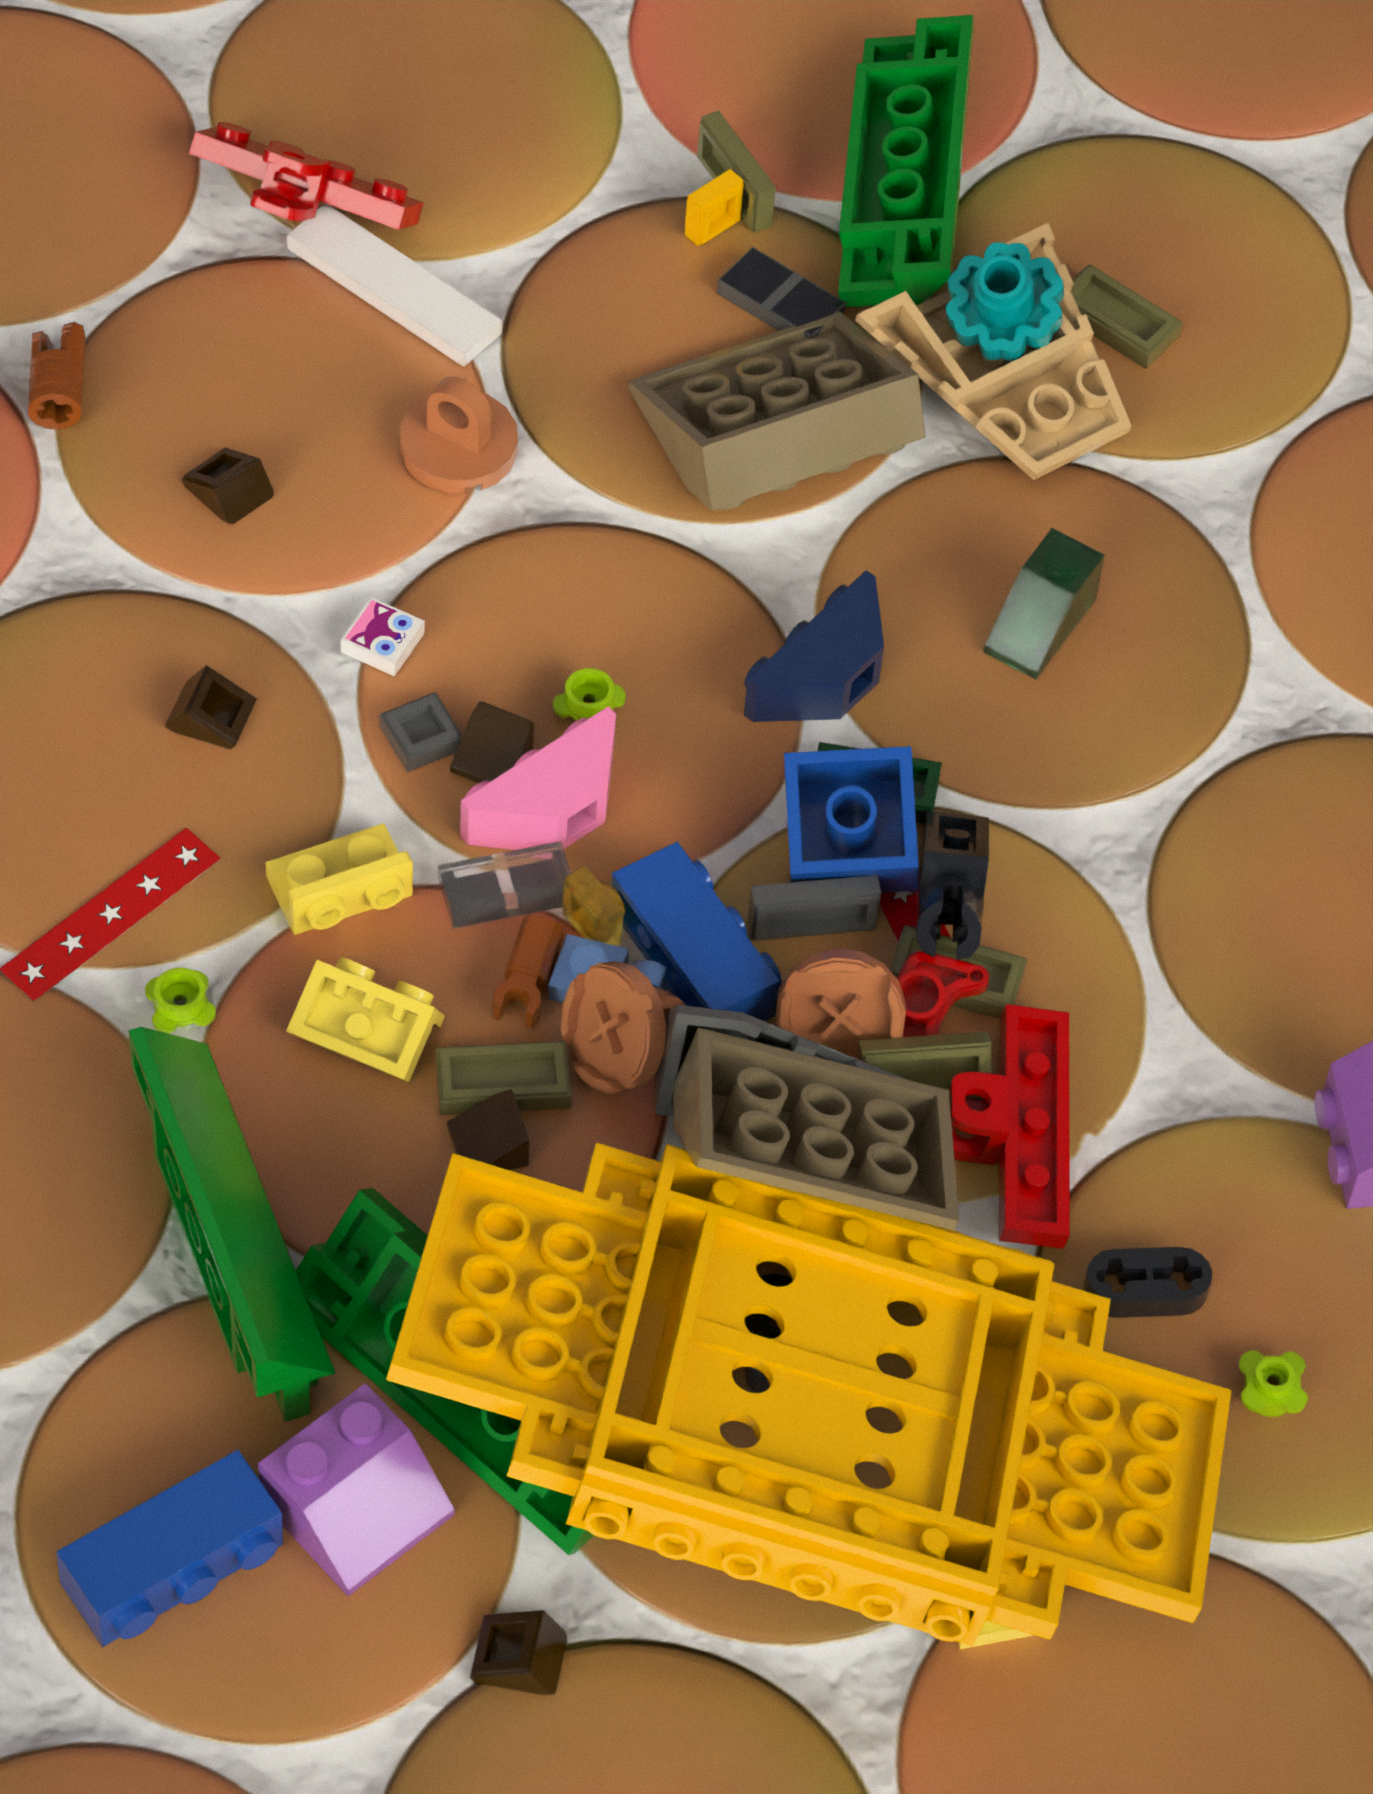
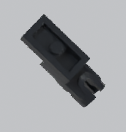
M927 810L923 856L919 879L916 939L921 951L935 957L937 940H940L941 924L953 925L952 942H957L956 960L970 958L980 946L984 892L989 862V817Z

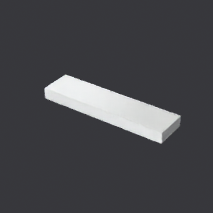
M323 204L317 209L315 218L303 221L287 235V249L463 367L502 334V320L329 204Z

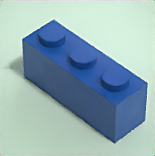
M678 841L612 873L610 910L645 959L667 967L663 984L667 985V989L671 994L681 999L685 1006L742 1012L762 1021L776 1016L778 992L782 984L781 975L776 963L766 952H758L747 937L746 926L738 911L732 906L725 907L714 892L711 877L705 866L699 860L691 861Z
M236 1450L56 1551L60 1584L102 1647L120 1637L122 1639H131L145 1632L155 1622L158 1615L182 1602L188 1605L203 1599L216 1587L218 1581L241 1568L251 1570L267 1562L275 1554L278 1547L283 1545L282 1512L240 1451Z

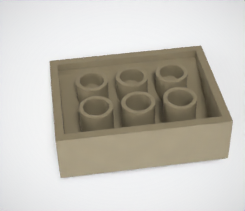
M840 311L799 327L791 326L628 381L631 395L684 485L711 511L738 507L744 503L745 499L768 491L791 489L800 480L824 472H840L849 468L853 462L876 454H893L902 450L908 443L926 438L918 373ZM824 325L819 335L815 338L806 339L803 331Z
M698 1027L673 1085L674 1130L696 1167L955 1231L959 1223L949 1090Z

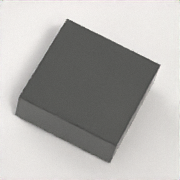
M436 692L380 714V728L407 772L455 754L462 738L461 732Z

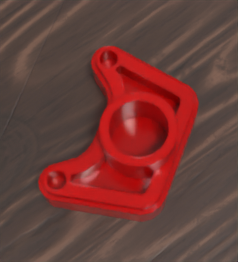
M915 951L910 954L897 976L906 1002L903 1037L939 1035V1030L950 1008L956 1001L961 998L980 995L987 990L989 973L982 965L956 960L939 954H935V957L922 951Z

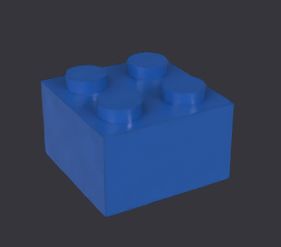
M911 746L784 753L790 882L878 875L881 893L918 891L919 861Z

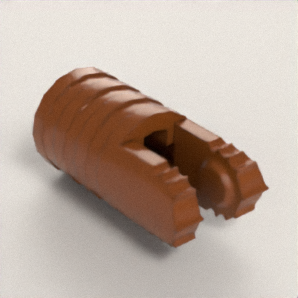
M76 322L62 326L60 349L53 348L48 335L43 333V331L32 333L28 414L30 419L37 425L47 429H66L75 425L81 419L86 336L83 325Z

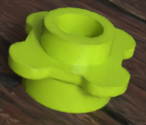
M584 668L573 672L568 677L565 684V693L557 695L553 699V711L561 718L571 717L576 721L581 718L589 719L608 706L612 710L623 706L626 693L620 685L614 684L611 677L605 672L595 668ZM585 700H592V701H595V702H594V703H586V702H584V701H585Z
M173 968L165 971L159 977L151 979L146 984L145 996L153 1002L155 1013L152 1016V1024L157 1031L172 1033L177 1027H185L191 1024L204 1027L213 1022L216 1016V1008L207 1000L206 990L209 986L207 976L197 970ZM186 1000V1003L184 1005H177L174 1001Z
M1250 1350L1241 1356L1238 1367L1245 1375V1382L1240 1400L1245 1408L1267 1417H1277L1287 1412L1294 1414L1305 1408L1308 1395L1301 1389V1375L1305 1371L1306 1364L1299 1354L1287 1351L1281 1356H1263L1259 1351ZM1271 1377L1276 1378L1279 1381V1385H1271L1267 1382V1379Z

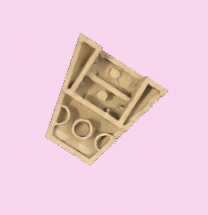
M1048 222L1005 243L1007 245L1012 243L1025 244L1029 249L1031 260L1038 257L1049 258L1054 264L1055 272L1063 280L1064 297L1059 303L1063 322L1058 331L1053 334L1048 345L1041 348H1033L1027 345L1024 355L1014 361L985 359L981 354L979 344L973 346L961 345L956 338L955 331L948 324L946 306L952 299L949 290L917 306L908 293L904 291L857 314L855 319L886 349L918 373V377L1033 480L1129 433L1132 427L1105 359L1099 360L1091 340L1094 332L1087 315H1081L1071 291L1074 285L1066 264L1060 265L1053 247L1055 237Z

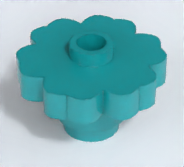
M999 242L992 243L987 247L984 258L974 255L962 258L958 265V270H955L948 278V289L952 299L946 306L947 322L955 331L956 338L961 345L973 346L979 344L981 354L987 360L1004 359L1014 361L1024 355L1027 345L1033 348L1045 347L1050 343L1053 334L1062 325V311L1059 303L1064 297L1063 280L1055 272L1054 264L1049 258L1038 257L1031 260L1029 249L1025 244L1012 243L1007 245Z

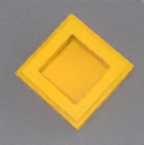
M727 170L687 196L684 235L697 247L708 242L741 219L744 180L733 170Z

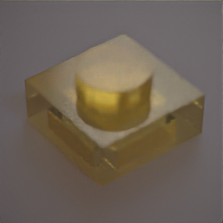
M586 866L565 877L562 914L583 938L620 946L625 908L617 891L606 882L601 884Z

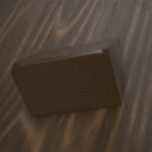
M226 447L181 478L184 487L228 524H235L270 500L274 495V490L261 459Z
M206 665L188 679L183 686L165 727L180 735L232 749L240 737L257 698Z
M479 701L470 716L450 765V772L477 783L485 780H494L514 767L521 756L533 750V722Z
M512 1089L499 1092L447 1121V1128L457 1155L507 1170L529 1166V1137Z
M544 1610L484 1615L470 1678L479 1684L538 1695L555 1694L567 1643V1634Z

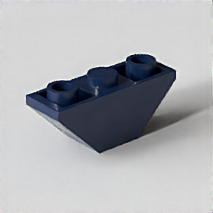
M865 570L849 586L843 584L836 588L819 614L810 622L806 620L799 622L789 633L784 646L772 657L764 656L751 667L744 681V686L747 688L744 708L745 717L752 722L841 719L879 683L884 641L876 577Z

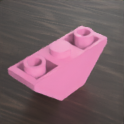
M608 706L589 719L581 718L575 721L566 729L561 737L541 750L533 749L528 751L518 759L514 767L492 781L485 780L476 784L466 794L464 799L461 800L460 838L467 845L558 854L604 824L614 754L616 713Z

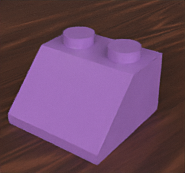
M1373 1041L1332 1062L1324 1088L1317 1090L1315 1094L1317 1123L1321 1129L1328 1128L1332 1143L1328 1149L1330 1178L1334 1185L1341 1184L1347 1209L1373 1207Z
M366 1383L258 1463L259 1480L281 1510L283 1527L347 1596H350L453 1517L455 1513L452 1503L411 1430Z

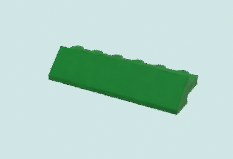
M973 15L919 18L916 22L915 35L865 38L862 63H857L839 226V236L843 250L838 294L840 300L846 302V307L875 306L904 291L908 293L917 306L944 285L952 274L974 32Z
M142 1026L128 1030L131 1067L152 1120L154 1155L236 1372L247 1371L257 1398L274 1393L284 1422L309 1415L310 1387L318 1385L319 1378L335 1374L336 1372L208 1044Z
M374 1188L360 1189L326 1243L311 1245L296 1269L321 1337L567 1555L575 1554L594 1535L587 1530L566 1524L573 1496L507 1477L521 1423L520 1420L386 1380L428 1235Z

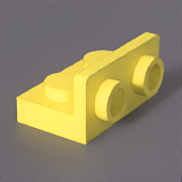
M384 823L265 862L266 878L293 935L312 929H327L338 924L344 918L371 909H387L396 905L402 899L413 896V862L407 851L398 853Z
M343 957L339 958L336 967L316 960L286 1032L409 1083L432 1027L441 1028L445 1015L439 1010L430 1006L434 995L403 981L397 982L394 991L372 982L375 975L374 970Z

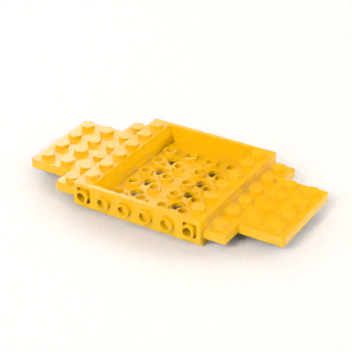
M596 1142L582 1192L452 1153L386 1380L520 1420L521 1423L507 1477L573 1496L566 1521L567 1525L587 1530L600 1538L617 1539L651 1549L666 1558L684 1559L724 1571L736 1579L754 1580L784 1589L806 1600H820L857 1611L872 1620L890 1621L927 1632L942 1641H957L970 1646L974 1645L986 1621L1050 1640L1059 1624L1065 1585L1190 1623H1194L1202 1609L1231 1390L1103 1351L1111 1299L1053 1282L1052 1276L1055 1264L1052 1261L1027 1254L1018 1249L1007 1248L964 1235L956 1230L945 1229L698 1168L685 1149L666 1144L659 1162ZM767 1261L779 1263L788 1269L793 1282L782 1287L772 1286L760 1278L756 1266ZM895 1301L908 1302L918 1309L923 1322L917 1326L901 1325L889 1315L887 1305ZM751 1314L767 1315L777 1322L781 1335L777 1338L769 1339L753 1334L747 1329L744 1318ZM887 1353L899 1355L908 1362L913 1375L907 1379H901L884 1374L879 1369L876 1358ZM739 1367L755 1368L765 1375L769 1383V1389L761 1393L747 1392L735 1383L732 1372ZM873 1407H884L893 1411L902 1423V1430L887 1434L874 1429L867 1421L866 1411ZM728 1421L742 1422L754 1431L757 1443L748 1448L735 1447L722 1437L720 1425ZM870 1461L883 1466L891 1478V1485L882 1489L866 1486L856 1476L855 1465Z

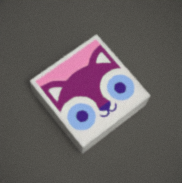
M370 597L341 638V653L395 677L425 634V621Z

